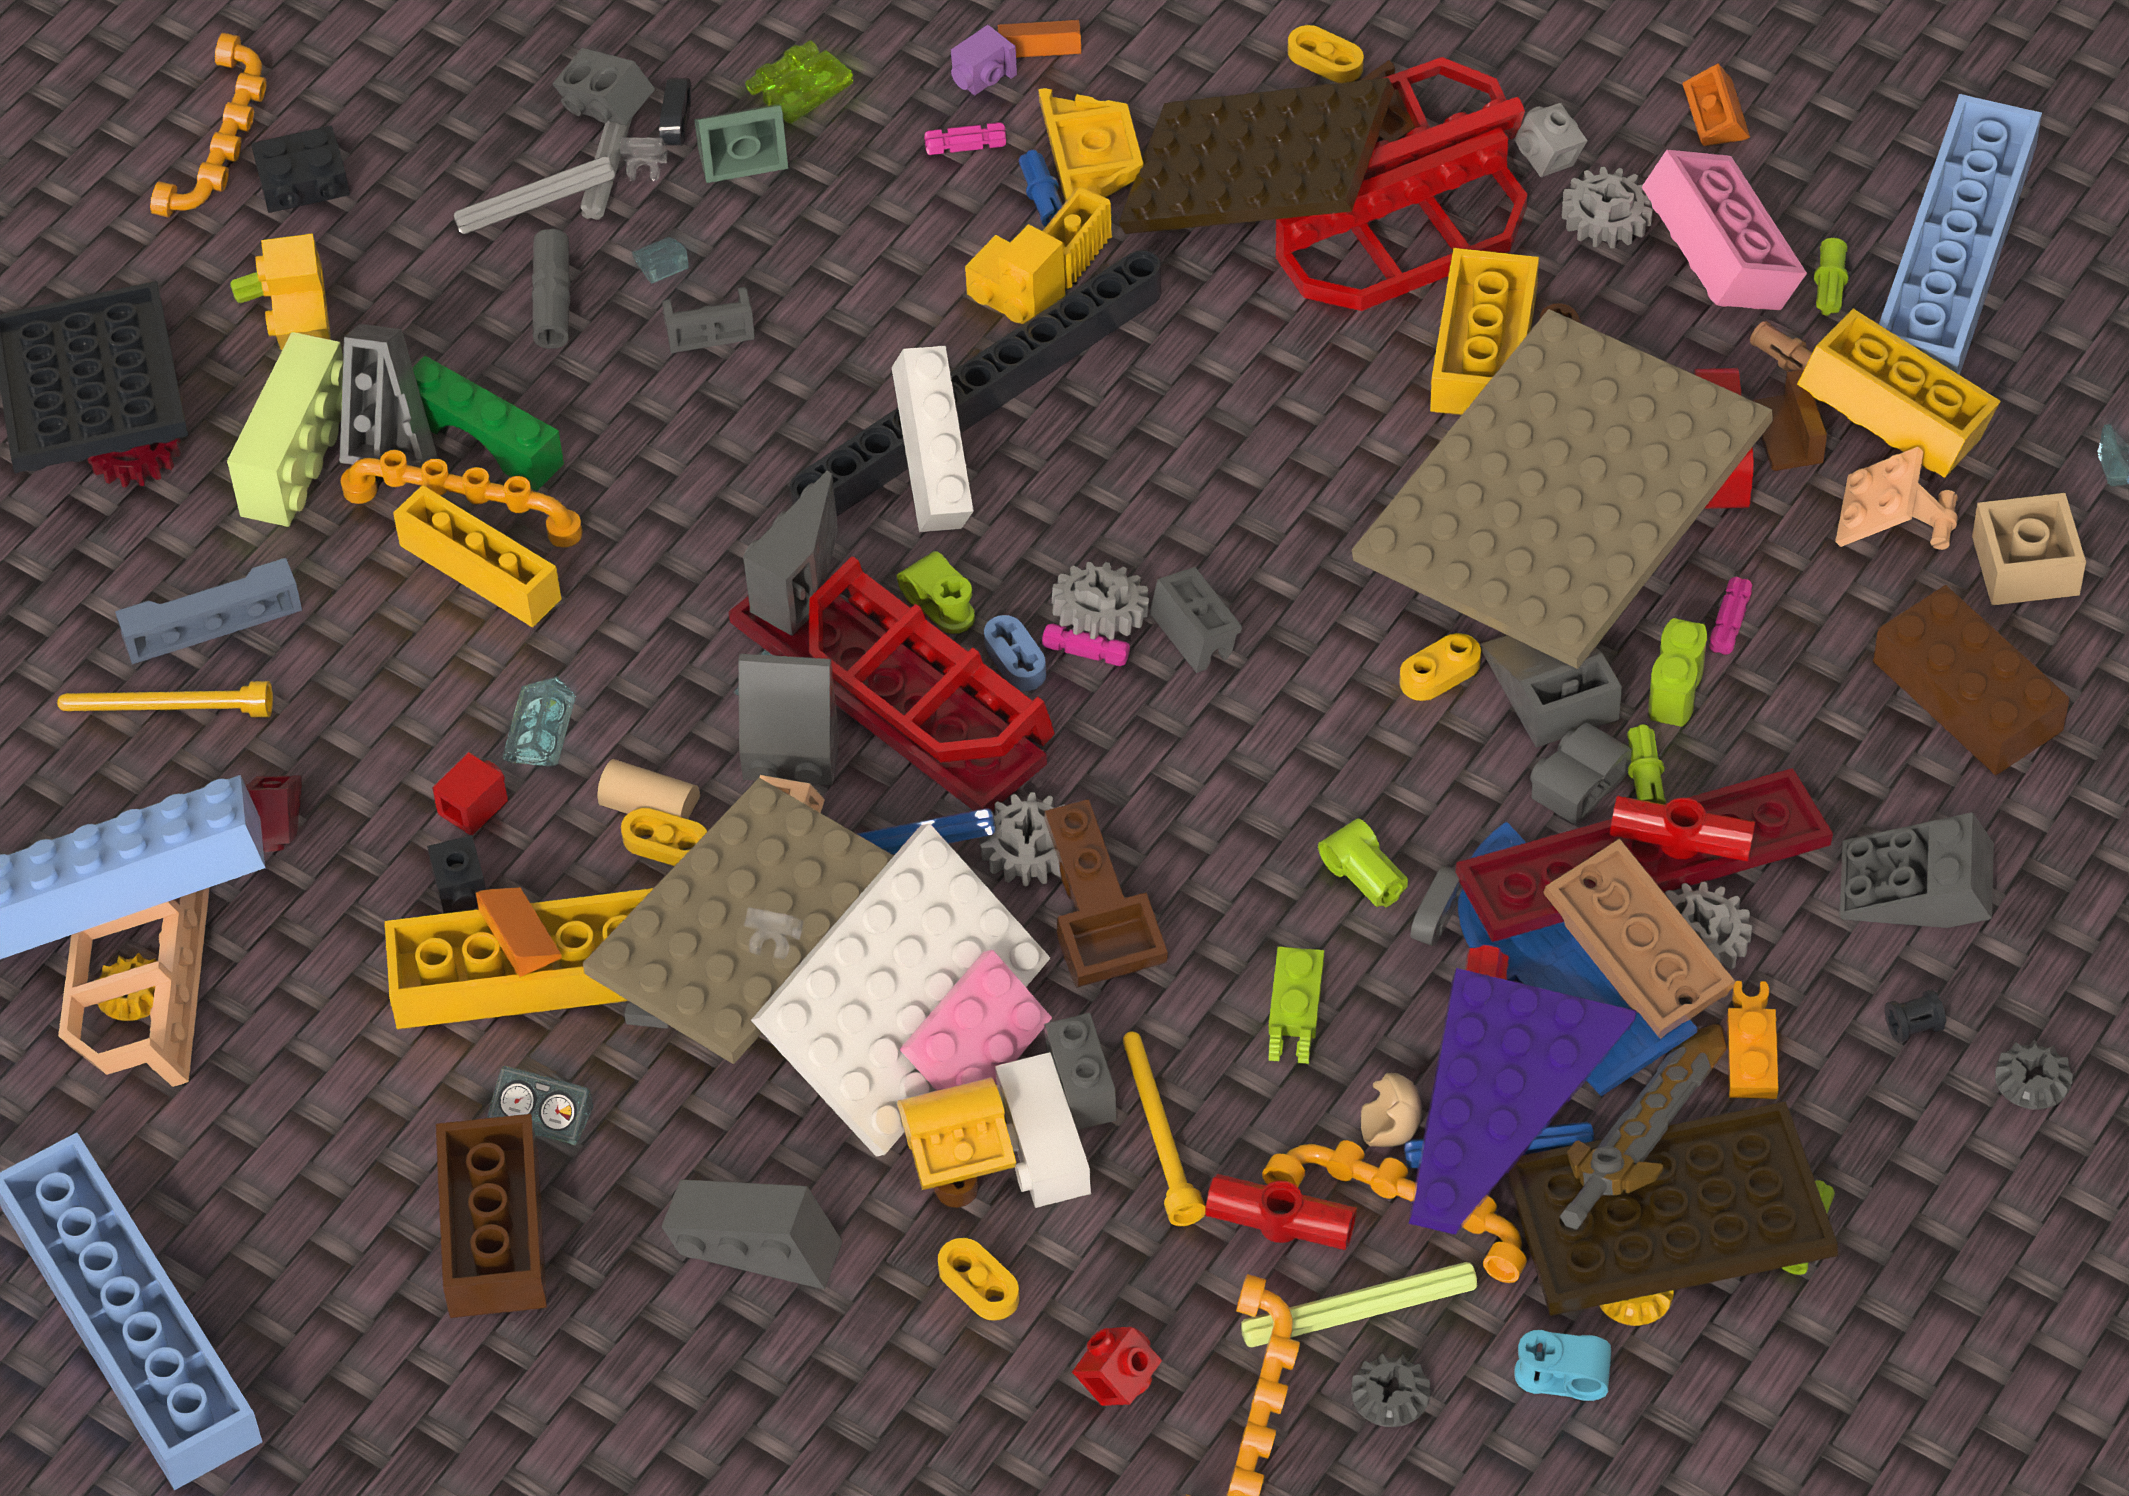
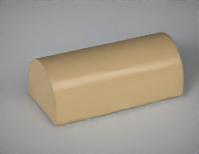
M612 759L608 762L601 775L597 795L599 805L626 814L639 808H651L688 819L700 798V791L697 785Z

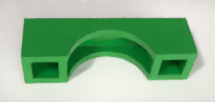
M424 356L412 367L431 432L437 435L445 426L458 427L468 432L490 451L503 473L510 477H525L530 482L531 489L536 492L564 465L559 430L427 356Z

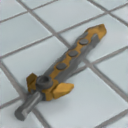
M1713 1024L1699 1029L1696 1034L1673 1048L1659 1065L1656 1074L1637 1099L1621 1115L1596 1149H1593L1591 1152V1148L1579 1140L1575 1141L1567 1152L1574 1177H1580V1183L1584 1187L1560 1215L1565 1226L1578 1229L1601 1195H1619L1624 1189H1626V1193H1630L1656 1181L1663 1171V1165L1643 1161L1667 1131L1668 1125L1694 1090L1703 1083L1712 1068L1727 1050L1720 1025Z

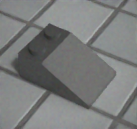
M740 654L738 660L739 753L743 780L756 781L760 778V775L810 783L812 786L817 784L833 785L840 741L831 659Z

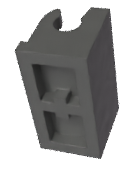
M746 286L737 288L739 302L711 307L709 305L699 309L673 313L671 300H662L670 352L676 353L755 339L752 310Z
M1196 567L1157 580L1150 614L1196 673L1207 670L1211 661L1210 657L1217 649H1219L1218 654L1220 657L1226 660L1233 651L1236 635L1241 633L1242 626Z

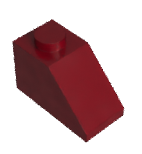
M301 775L256 776L246 785V788L261 820L263 851L284 850V844H290L297 836L302 777Z

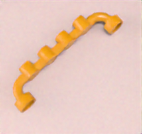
M221 33L215 51L216 65L234 68L237 61L245 64L246 69L244 73H240L238 76L234 97L231 102L226 104L224 109L223 123L219 132H215L212 137L210 153L206 162H202L200 165L197 184L193 191L186 194H177L176 185L158 181L151 197L150 209L152 214L170 217L174 210L186 211L195 209L207 200L212 190L223 192L226 188L229 169L224 167L223 163L225 159L237 161L242 141L241 137L235 136L237 130L248 132L251 129L254 108L249 107L248 104L250 100L258 102L263 100L267 84L266 78L260 77L262 63L258 54L251 48L241 45L240 36Z
M398 450L387 451L380 459L363 458L357 460L341 476L343 495L351 503L362 504L372 500L378 491L375 477L378 476L383 477L384 482L391 487H399L406 483L423 485L438 495H443L447 491L463 494L472 504H483L491 500L506 503L508 509L514 513H524L529 509L544 512L549 515L546 520L548 539L557 547L573 546L582 537L579 515L572 510H568L553 497L531 491L530 482L522 476L511 477L504 485L490 483L488 472L483 468L474 467L468 469L462 477L449 474L447 464L441 459H430L421 468L410 466L407 464L405 454Z
M1348 1140L1341 1141L1335 1150L1316 1144H1307L1293 1148L1286 1154H1274L1262 1172V1177L1267 1185L1275 1181H1288L1299 1187L1305 1177V1170L1302 1165L1314 1163L1326 1167L1328 1172L1338 1180L1349 1181L1354 1178L1369 1184L1372 1190L1383 1198L1391 1199L1397 1195L1411 1202L1416 1182L1406 1179L1408 1169L1401 1161L1394 1158H1385L1379 1168L1362 1161L1365 1156L1362 1148ZM1488 1196L1474 1210L1463 1228L1475 1234L1487 1231L1502 1240V1242H1496L1491 1246L1483 1261V1266L1487 1273L1496 1280L1513 1283L1518 1280L1527 1263V1259L1521 1251L1522 1241L1520 1232L1513 1223L1502 1216L1494 1214L1497 1205Z
M1250 1274L1246 1275L1236 1312L1255 1317L1258 1308L1272 1316L1274 1323L1227 1496H1259L1264 1474L1254 1472L1258 1456L1269 1458L1276 1435L1275 1429L1267 1427L1270 1412L1281 1413L1288 1386L1278 1383L1282 1368L1293 1369L1300 1346L1299 1341L1290 1339L1293 1317L1289 1306L1280 1296L1264 1289L1266 1279Z

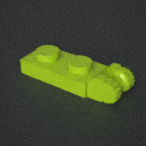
M1289 947L1277 948L1269 1016V1061H1280V1056L1283 1053L1282 1037L1293 1036L1300 1037L1296 1050L1298 1063L1309 1064L1312 1038H1316L1324 967V950Z

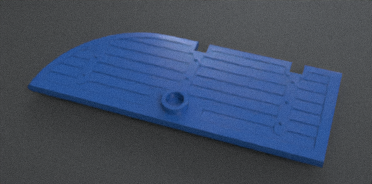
M1505 822L1479 845L1471 858L1526 842L1508 822ZM1462 890L1458 897V916L1465 940L1469 948L1489 945L1500 948L1503 954L1509 956L1507 980L1514 981L1516 979L1522 984L1631 1009L1566 928L1564 922L1492 942L1466 893ZM1636 1012L1635 1020L1630 1030L1624 1033L1613 1046L1608 1056L1601 1064L1597 1065L1586 1081L1600 1096H1603L1696 1034L1697 1027L1689 1019L1660 1039L1640 1013Z

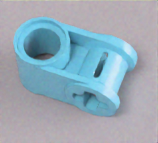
M1533 1330L1526 1333L1520 1339L1518 1345L1519 1360L1514 1369V1376L1519 1387L1533 1394L1543 1393L1573 1397L1583 1401L1599 1400L1608 1393L1611 1345L1606 1340L1593 1335L1577 1336L1552 1333L1544 1330ZM1538 1343L1543 1344L1541 1352H1537ZM1535 1371L1540 1372L1538 1381L1534 1380Z

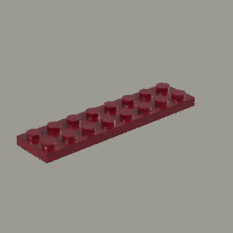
M748 596L729 611L730 623L771 655L811 658L809 654V619L791 636L751 613ZM840 596L823 610V653L846 671L886 633L885 630ZM901 644L862 683L905 715L944 675ZM833 679L835 703L838 707L973 811L985 808L993 811L995 803H1002L1047 765L1046 753L1025 737L1005 756L941 763ZM958 688L920 728L939 743L998 737L1009 725L961 688Z
M1790 768L1687 797L1700 803L1707 813L1755 822L1748 861L1698 852L1692 858L1675 859L1665 854L1659 844L1611 836L1612 819L1456 862L1455 873L1459 877V883L1492 942L1564 922L1560 913L1544 895L1545 886L1618 839L1624 843L1662 892L1665 893L1668 890L1681 889L1684 883H1687L1689 886L1831 846L1833 832L1794 769ZM1587 879L1584 881V885L1588 888L1596 886L1593 880Z

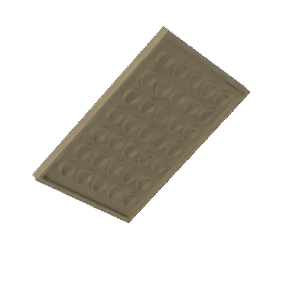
M1548 309L1353 547V561L1578 669L1773 421L1772 409Z

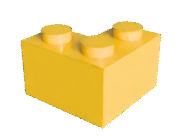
M1029 224L1011 243L995 235L965 266L967 295L971 296L977 303L988 305L1005 314L1015 323H1026L1065 297L1063 242Z
M313 234L261 240L263 255L256 256L255 258L258 279L262 283L264 297L271 296L273 310L265 311L269 337H277L280 350H283L291 332L331 340L322 263Z

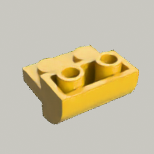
M992 1077L898 1100L897 1104L909 1149L912 1150L922 1190L1016 1166L1014 1152L1004 1119V1107Z

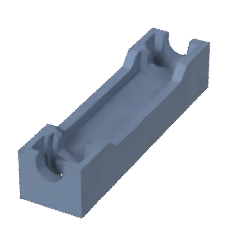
M283 558L254 567L245 578L163 604L146 601L115 611L130 661L132 664L302 611L295 579L287 559Z

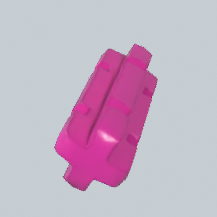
M1001 122L988 123L987 128H981V124L947 128L948 132L942 133L941 129L928 130L924 136L928 155L944 154L945 149H950V153L981 150L983 145L988 144L989 149L1006 145V131L1004 124Z
M1735 576L1728 582L1727 593L1723 597L1715 621L1716 626L1713 628L1710 636L1709 648L1714 653L1720 652L1723 655H1728L1733 651L1736 642L1735 638L1738 636L1747 609L1746 604H1748L1752 593L1753 585L1748 579H1741Z
M1048 624L1042 637V645L1045 648L1057 651L1064 648L1065 653L1097 661L1105 659V663L1116 666L1125 665L1130 652V644L1117 639L1107 641V637L1098 635L1095 640L1090 639L1089 632L1083 631L1075 635L1072 629L1067 631V627L1057 624Z

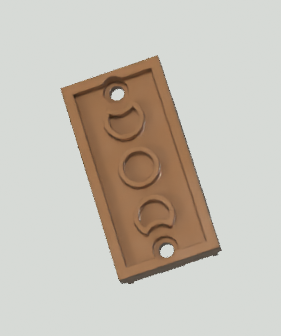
M1620 839L1545 886L1543 893L1564 919L1566 928L1630 1008L1640 1013L1660 1039L1720 998L1727 996L1728 992L1733 988L1735 980ZM1587 879L1593 880L1596 886L1588 888L1584 885V881ZM1686 997L1690 1000L1691 1004L1681 1005L1679 999Z

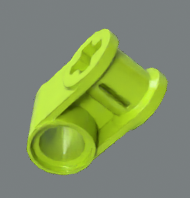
M938 551L931 552L897 574L898 586L905 598L912 605L917 604L921 607L923 613L939 629L946 633L957 634L967 631L973 625L975 614L973 607L969 603L972 597L971 584Z

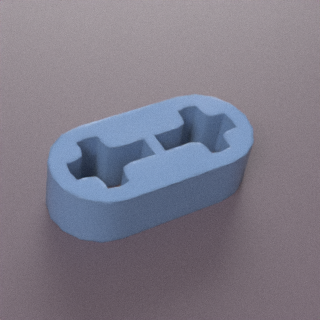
M1000 615L989 620L984 628L985 648L1004 678L1020 691L1037 689L1046 679V661L1040 648L1017 618L1010 615ZM1003 634L1006 638L1012 637V646H1009L1003 637L997 638V636ZM1018 660H1021L1026 668H1033V670L1027 672L1024 668L1018 669Z

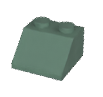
M776 104L694 119L698 151L706 183L788 169L781 105Z

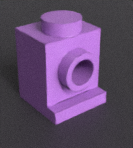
M986 25L951 49V74L953 80L961 89H967L973 95L978 94L988 86L996 84L1004 75L1010 79L1017 75L1015 45L989 25Z

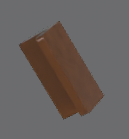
M1804 369L1786 373L1784 395L1753 400L1772 409L1773 421L1761 435V440L1771 469L1774 471L1824 462L1827 438L1824 425L1814 397L1810 392L1797 385Z

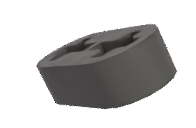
M1443 865L1437 872L1415 915L1410 934L1412 939L1431 946H1435L1458 905V897L1463 890L1459 883L1460 879L1455 873L1456 869Z

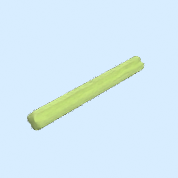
M1464 1262L1289 1307L1293 1317L1291 1337L1472 1291L1477 1287L1476 1272L1471 1263ZM1269 1313L1247 1318L1241 1322L1242 1336L1248 1347H1256L1268 1343L1274 1323Z

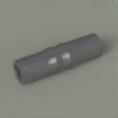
M545 229L538 232L533 240V341L542 348L551 349L564 346L569 339V289L571 285L569 276V237L561 230Z

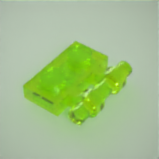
M809 40L801 46L794 45L784 52V57L772 65L766 63L756 69L755 76L745 82V86L752 95L762 91L763 101L766 105H781L783 119L791 124L853 84V74L850 69L827 50L819 54L816 44Z

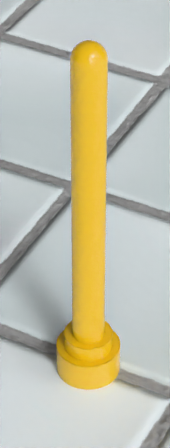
M251 681L249 686H242L240 691L65 693L59 696L57 705L62 711L241 709L242 713H249L251 717H270L273 709V691L270 681Z
M1128 1032L1123 1037V1045L1169 1189L1166 1193L1167 1197L1164 1200V1206L1169 1221L1175 1226L1194 1224L1205 1215V1204L1201 1192L1194 1188L1192 1184L1187 1183L1141 1036L1137 1032Z

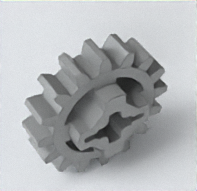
M1601 167L1599 175L1594 176L1592 172L1586 170L1584 171L1583 181L1573 178L1570 189H1564L1561 216L1562 219L1567 220V231L1578 230L1577 240L1579 241L1585 240L1587 237L1593 238V247H1598L1601 241H1607L1610 248H1615L1617 240H1622L1627 245L1632 244V234L1643 237L1645 235V226L1652 225L1653 207L1642 189L1643 184L1638 185V175L1633 174L1625 178L1621 168H1618L1614 174H1608L1607 169Z
M1087 562L1086 570H1080L1078 567L1072 566L1070 567L1069 575L1060 574L1058 576V584H1053L1052 613L1054 616H1060V625L1062 627L1074 625L1073 634L1075 635L1088 631L1090 632V639L1095 640L1098 635H1106L1109 640H1113L1114 632L1119 631L1123 635L1128 636L1131 633V626L1141 628L1143 618L1147 617L1148 613L1147 586H1140L1141 577L1138 575L1127 577V568L1125 567L1113 571L1111 570L1110 563L1105 562L1102 567H1095L1091 562Z
M1030 792L1027 801L1021 802L1019 797L1014 794L1011 795V805L1005 806L1000 802L995 803V815H993L996 826L995 833L979 838L982 860L989 861L991 873L994 874L1004 870L1005 882L1008 883L1015 876L1022 877L1023 886L1029 885L1031 877H1038L1042 884H1046L1047 873L1053 872L1061 877L1059 860L1044 820L1045 811L1054 809L1052 796H1048L1043 802H1037L1035 793Z
M1701 882L1699 891H1692L1687 883L1682 884L1680 895L1670 890L1666 891L1665 895L1718 961L1730 969L1735 968L1736 957H1745L1747 954V946L1751 940L1752 925H1749V910H1739L1740 898L1734 896L1727 900L1724 898L1725 887L1722 886L1716 889L1714 893L1709 892L1706 882Z

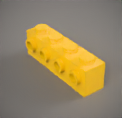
M422 485L393 512L401 547L532 628L561 600L558 573L555 565Z

